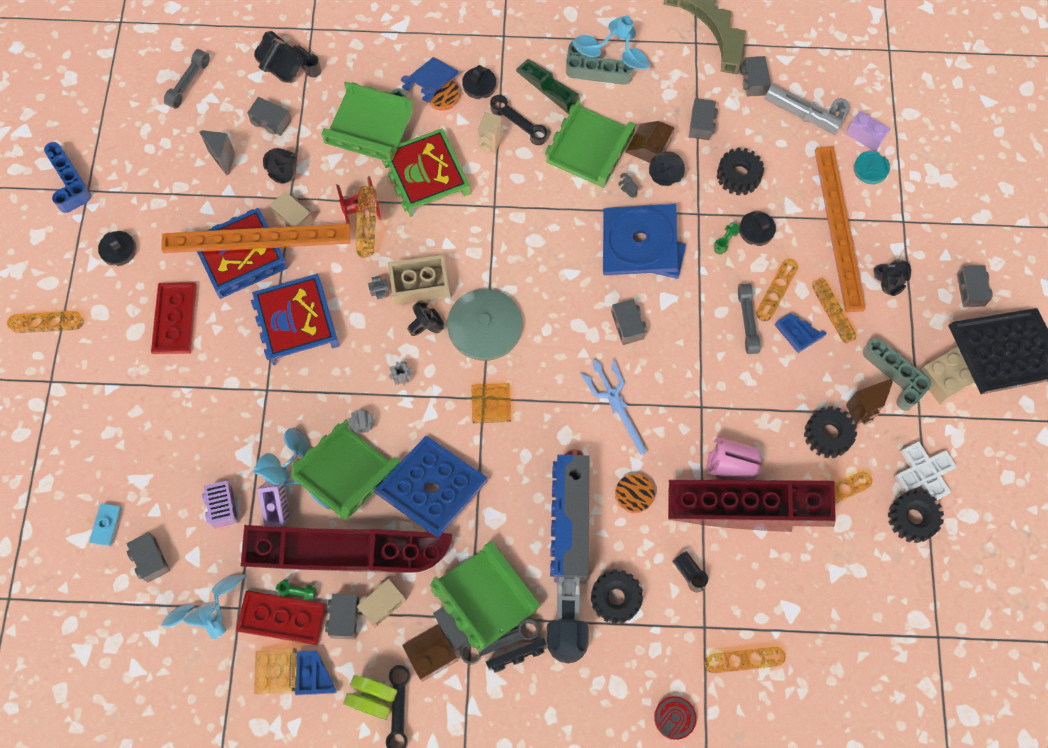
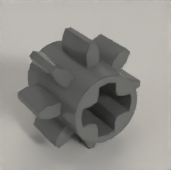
M380 275L371 277L372 282L368 283L371 297L376 296L377 300L386 298L385 293L389 292L386 279L381 280Z

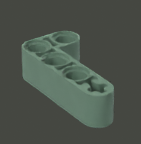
M572 42L569 44L566 59V75L569 78L627 85L632 81L634 69L627 66L623 61L583 56L574 47Z
M878 338L871 339L864 347L863 356L904 389L896 401L899 409L903 411L912 409L930 389V379ZM886 359L890 360L892 364L887 363ZM901 372L906 373L907 377L903 376ZM916 384L921 385L923 389L918 388ZM905 397L909 398L911 400V403L907 402L905 400Z

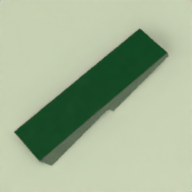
M529 59L516 69L518 74L567 114H569L572 104L575 105L579 99L578 93L553 79L551 72Z

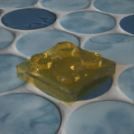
M510 383L471 385L473 424L511 422Z
M296 648L255 652L254 694L296 692Z

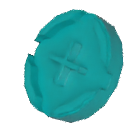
M866 151L857 157L853 164V171L860 181L875 185L887 178L890 172V163L879 152Z

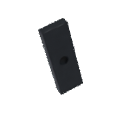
M542 638L487 660L485 662L488 671L493 670L494 673L506 669L505 665L513 662V665H517L525 661L524 657L542 655L545 653L544 649H546L547 644L545 639Z

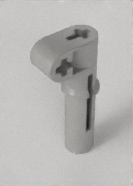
M775 84L771 85L764 100L802 118L803 122L808 121L833 135L836 134L850 108L847 100L837 98L833 101L829 110L826 111L816 106L815 102L810 103Z

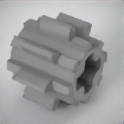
M397 361L395 366L389 367L391 371L389 378L394 380L395 385L400 383L405 386V382L412 380L410 376L412 368H408L407 362L401 364Z
M360 409L351 413L352 417L349 418V423L355 433H367L372 430L371 426L374 425L373 416L371 413L369 414L368 410Z

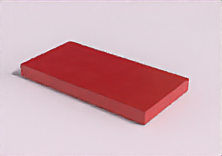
M195 282L158 283L151 345L152 354H191L197 290Z
M246 590L236 632L318 646L327 604Z

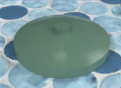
M478 289L468 292L454 303L449 312L447 320L449 338L460 353L471 359L490 361L501 358L517 345L521 337V312L509 296L497 290Z

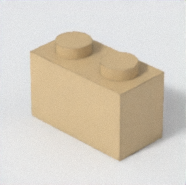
M484 112L478 127L479 149H482L484 152L496 153L502 138V116Z
M286 191L269 205L272 213L287 227L309 226L313 222L311 210L306 205L302 206L296 196L293 194L289 195Z
M389 579L380 581L374 587V592L370 595H364L358 601L359 605L357 608L374 628L406 601L405 597Z

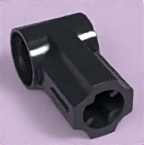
M300 45L293 46L304 60L301 67L306 71L307 75L313 78L318 77L321 74L318 57L308 53Z
M687 551L677 556L672 563L687 581L689 589L695 593L702 592L708 583L707 574L698 567ZM693 578H700L703 581V585H696L693 582Z

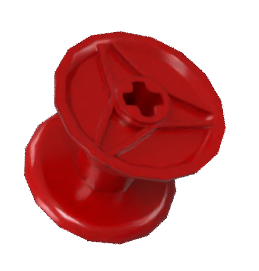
M370 175L367 177L369 186L367 191L359 193L355 191V194L343 197L340 185L336 184L346 224H350L348 214L363 213L364 210L375 208L377 218L382 220Z

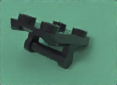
M273 31L265 32L262 41L254 51L255 60L260 63L258 68L264 72L272 73L281 82L292 83L304 62L302 56Z

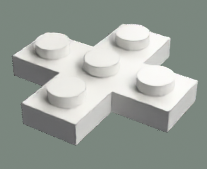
M920 442L900 451L910 467L894 476L903 493L922 486L925 492L930 493L929 498L934 496L937 500L951 493L941 476L954 470L957 466L947 451L929 458Z

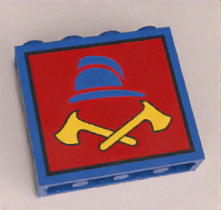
M256 208L238 217H233L225 223L217 224L206 231L269 227L260 209ZM279 247L197 252L220 299L288 269Z
M318 273L252 292L254 299L251 300L253 310H257L258 313L255 316L258 327L261 326L262 332L259 333L262 343H266L267 349H264L265 357L272 362L273 366L276 365L275 359L328 343L331 344L332 349L340 347Z

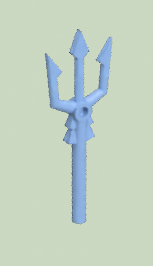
M614 358L611 371L615 372L619 384L614 389L611 388L602 372V365L593 359L594 371L598 372L608 392L598 393L591 383L592 378L582 373L580 375L595 398H607L609 400L613 413L619 414L640 455L645 454L647 450L625 411L628 405L618 395L625 383Z

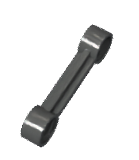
M201 49L194 51L188 69L174 89L170 88L165 93V105L174 109L180 107L183 93L199 70L205 69L210 61V54Z
M751 283L738 284V300L741 303L746 336V354H759L760 338L756 332L752 305Z
M532 619L522 621L519 628L509 631L484 650L478 652V658L474 661L466 660L463 655L464 650L471 646L468 642L460 650L461 659L468 665H474L479 662L483 655L521 640L527 642L534 641L539 635V625ZM530 623L535 626L536 634L532 638H526L522 635L521 629L524 624Z

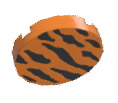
M450 80L435 92L432 100L428 103L432 108L441 111L452 108L459 101V87L454 81Z
M640 474L624 476L618 482L615 489V499L618 505L629 513L646 511L655 497V490L651 481Z

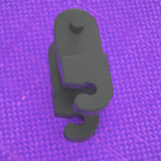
M622 173L620 178H625L618 185L624 184L621 190L632 198L636 197L638 185L627 173Z

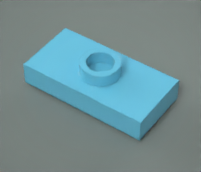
M100 503L89 543L111 547L122 510L120 506Z

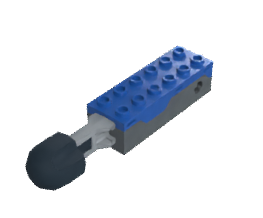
M571 449L564 455H557V461H553L552 478H556V480H552V498H555V500H552L551 517H555V520L551 522V537H555V540H551L550 557H554L550 564V577H554V583H557V620H552L547 624V646L553 658L566 664L577 662L583 658L589 643V626L585 621H579L580 584H586L588 579L590 455H584L578 449Z

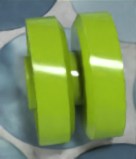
M353 675L350 686L352 689L361 692V694L346 693L343 705L387 720L390 708L379 701L393 702L397 690L375 679Z

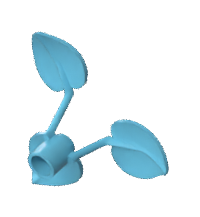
M629 15L619 17L609 23L608 29L611 33L601 44H598L597 40L589 35H581L572 40L574 47L581 54L587 57H598L601 54L600 48L613 35H617L619 38L626 39V51L621 55L623 62L633 69L650 68L649 61L643 52L637 48L629 49V40L633 39L636 35L633 20L630 19Z
M289 428L284 434V441L287 447L294 452V455L281 467L280 460L274 454L266 453L257 461L253 473L262 476L266 482H271L275 485H280L283 482L285 487L299 484L295 480L288 481L290 475L285 468L298 454L303 458L310 448V444L306 436L295 428ZM310 493V495L319 504H321L326 509L330 510V508L327 505H325L322 501H320L318 498H316L313 494Z
M246 574L231 575L223 578L211 590L212 593H215V602H207L194 609L195 606L193 604L181 605L165 617L161 626L171 627L184 621L186 624L205 628L211 639L222 636L226 629L221 622L223 616L221 615L218 598L220 594H225L232 590L244 577H247Z

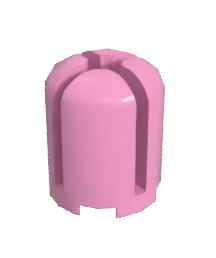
M716 437L714 442L717 444L713 451L709 452L706 468L710 469L707 475L724 480H756L760 474V465L762 464L760 450L753 446Z

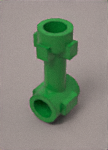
M730 223L725 227V231H727L725 235L714 242L715 253L720 255L727 251L729 240L732 236H737L740 228L737 224Z
M283 580L276 586V590L283 597L295 594L304 596V600L307 601L310 599L314 600L316 587H312L310 584H307L306 588L292 586L288 580Z

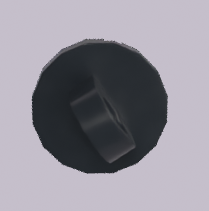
M479 64L464 74L462 78L463 90L469 97L474 99L488 98L496 90V77L490 69Z
M272 148L265 153L263 167L264 170H267V175L273 181L280 184L291 181L297 172L295 164L296 153L290 150L285 151L281 148Z
M666 151L659 153L652 158L649 164V174L652 180L661 186H671L673 183H678L685 173L683 159L674 152Z
M761 211L747 213L739 225L741 238L750 245H766L773 239L776 232V224L773 218Z
M123 231L106 233L98 245V253L101 259L111 266L125 265L135 256L136 243L132 236Z
M902 259L894 260L889 265H877L873 270L874 278L881 281L882 291L891 296L900 294L906 288V285H904L906 281H909L911 278V266Z
M420 300L413 305V311L417 318L407 328L411 336H417L426 329L436 334L444 329V321L440 314L434 308L430 309L427 307L429 304L425 301Z

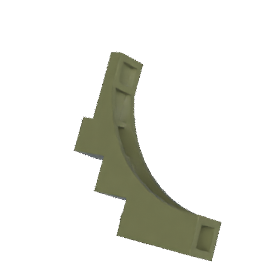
M664 0L663 5L682 8L699 18L711 30L719 45L721 53L720 72L738 74L746 30L729 28L732 11L715 8L716 0Z

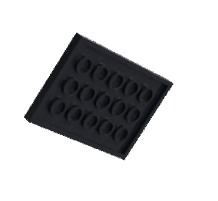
M1038 308L954 321L948 325L980 395L1048 382V328Z

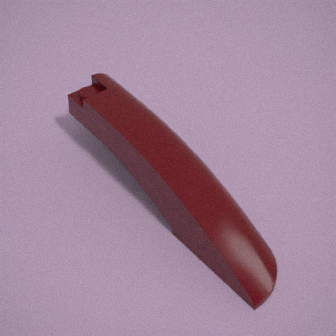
M244 525L240 567L417 573L435 566L445 556L451 544L452 534L442 533L437 538L430 532Z

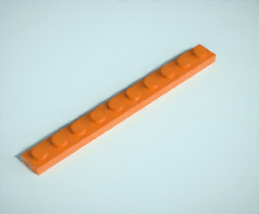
M834 146L816 147L815 157L845 313L863 312L866 309Z
M350 224L162 233L161 250L163 253L351 244Z

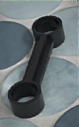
M495 95L491 98V112L498 116L504 115L528 133L532 144L539 146L547 141V129L543 125H533L509 107L505 96ZM497 102L505 104L502 108H496L493 105ZM541 132L544 134V137L535 138L533 134Z
M396 665L389 672V680L393 684V689L397 690V694L392 702L391 733L386 738L387 748H391L389 746L390 739L396 734H400L404 738L405 744L403 748L408 746V738L404 734L405 690L410 682L411 674L403 665ZM397 669L405 670L408 675L406 681L401 684H396L393 681L392 675Z

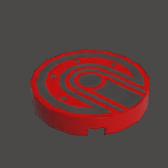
M671 696L665 698L655 709L654 721L656 729L662 736L670 740H680L688 737L696 726L697 715L695 709L688 700L682 697Z

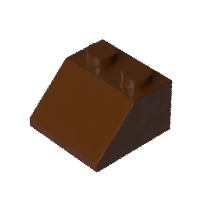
M660 121L641 123L626 153L650 163L654 156L666 152L673 137L674 127Z
M892 379L855 392L847 402L846 406L856 425L860 423L864 425L874 421V417L880 414V410L885 406L893 384Z
M439 625L432 627L402 645L421 682L458 662V658Z

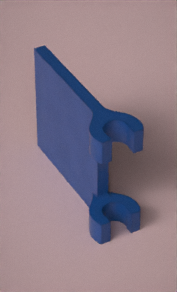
M432 57L409 76L404 75L401 78V82L405 83L402 88L409 91L414 83L423 87L421 93L425 96L422 97V100L428 103L432 100L435 92L459 74V72Z

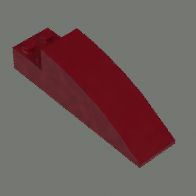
M669 480L668 520L722 528L792 532V526L835 527V482L814 480Z

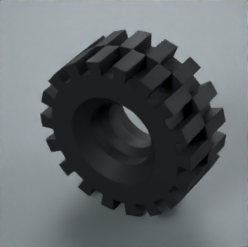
M738 147L736 151L730 149L729 154L727 152L724 154L717 169V179H719V185L723 184L722 189H729L730 194L736 192V195L740 196L741 192H743V195H747L749 191L752 193L755 188H758L764 173V163L760 161L761 157L759 155L754 156L755 152L753 150L750 153L747 152L748 148H744V151H741V147ZM738 166L743 167L747 170V174H737L734 168Z
M829 406L827 409L823 407L819 411L814 412L807 421L804 428L806 429L804 437H807L805 442L807 445H812L809 448L811 451L817 450L816 455L824 454V458H829L830 456L836 458L838 455L842 456L855 443L857 436L855 429L857 425L852 424L854 419L852 416L850 418L847 417V411L841 413V408L839 407L833 410V406ZM827 425L834 426L838 430V436L833 439L827 437L824 433V427Z
M909 490L901 494L890 505L889 510L891 511L888 513V517L891 520L888 522L890 526L894 525L895 528L892 529L894 533L897 531L900 533L898 536L900 539L906 537V542L913 540L914 543L924 542L942 528L940 526L944 523V519H941V517L944 516V511H939L942 507L941 504L936 505L934 501L937 499L934 496L929 498L930 493L928 492L921 494L922 490H916L915 492ZM910 510H917L921 514L922 522L920 524H914L909 520L908 512Z
M613 569L612 572H604V575H600L594 583L591 591L592 608L597 612L596 615L599 618L602 617L604 619L603 621H610L612 624L625 623L627 620L633 619L641 608L643 589L639 586L640 582L638 579L635 580L633 578L634 575L631 573L628 575L625 570L619 572L617 569ZM614 589H618L624 594V602L620 605H614L609 600V593Z

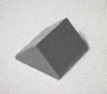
M206 130L199 131L210 155L225 175H229L235 151L228 134Z

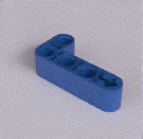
M57 142L46 144L44 152L65 184V187L57 190L52 195V201L61 212L69 213L86 204L91 199V194L61 146Z

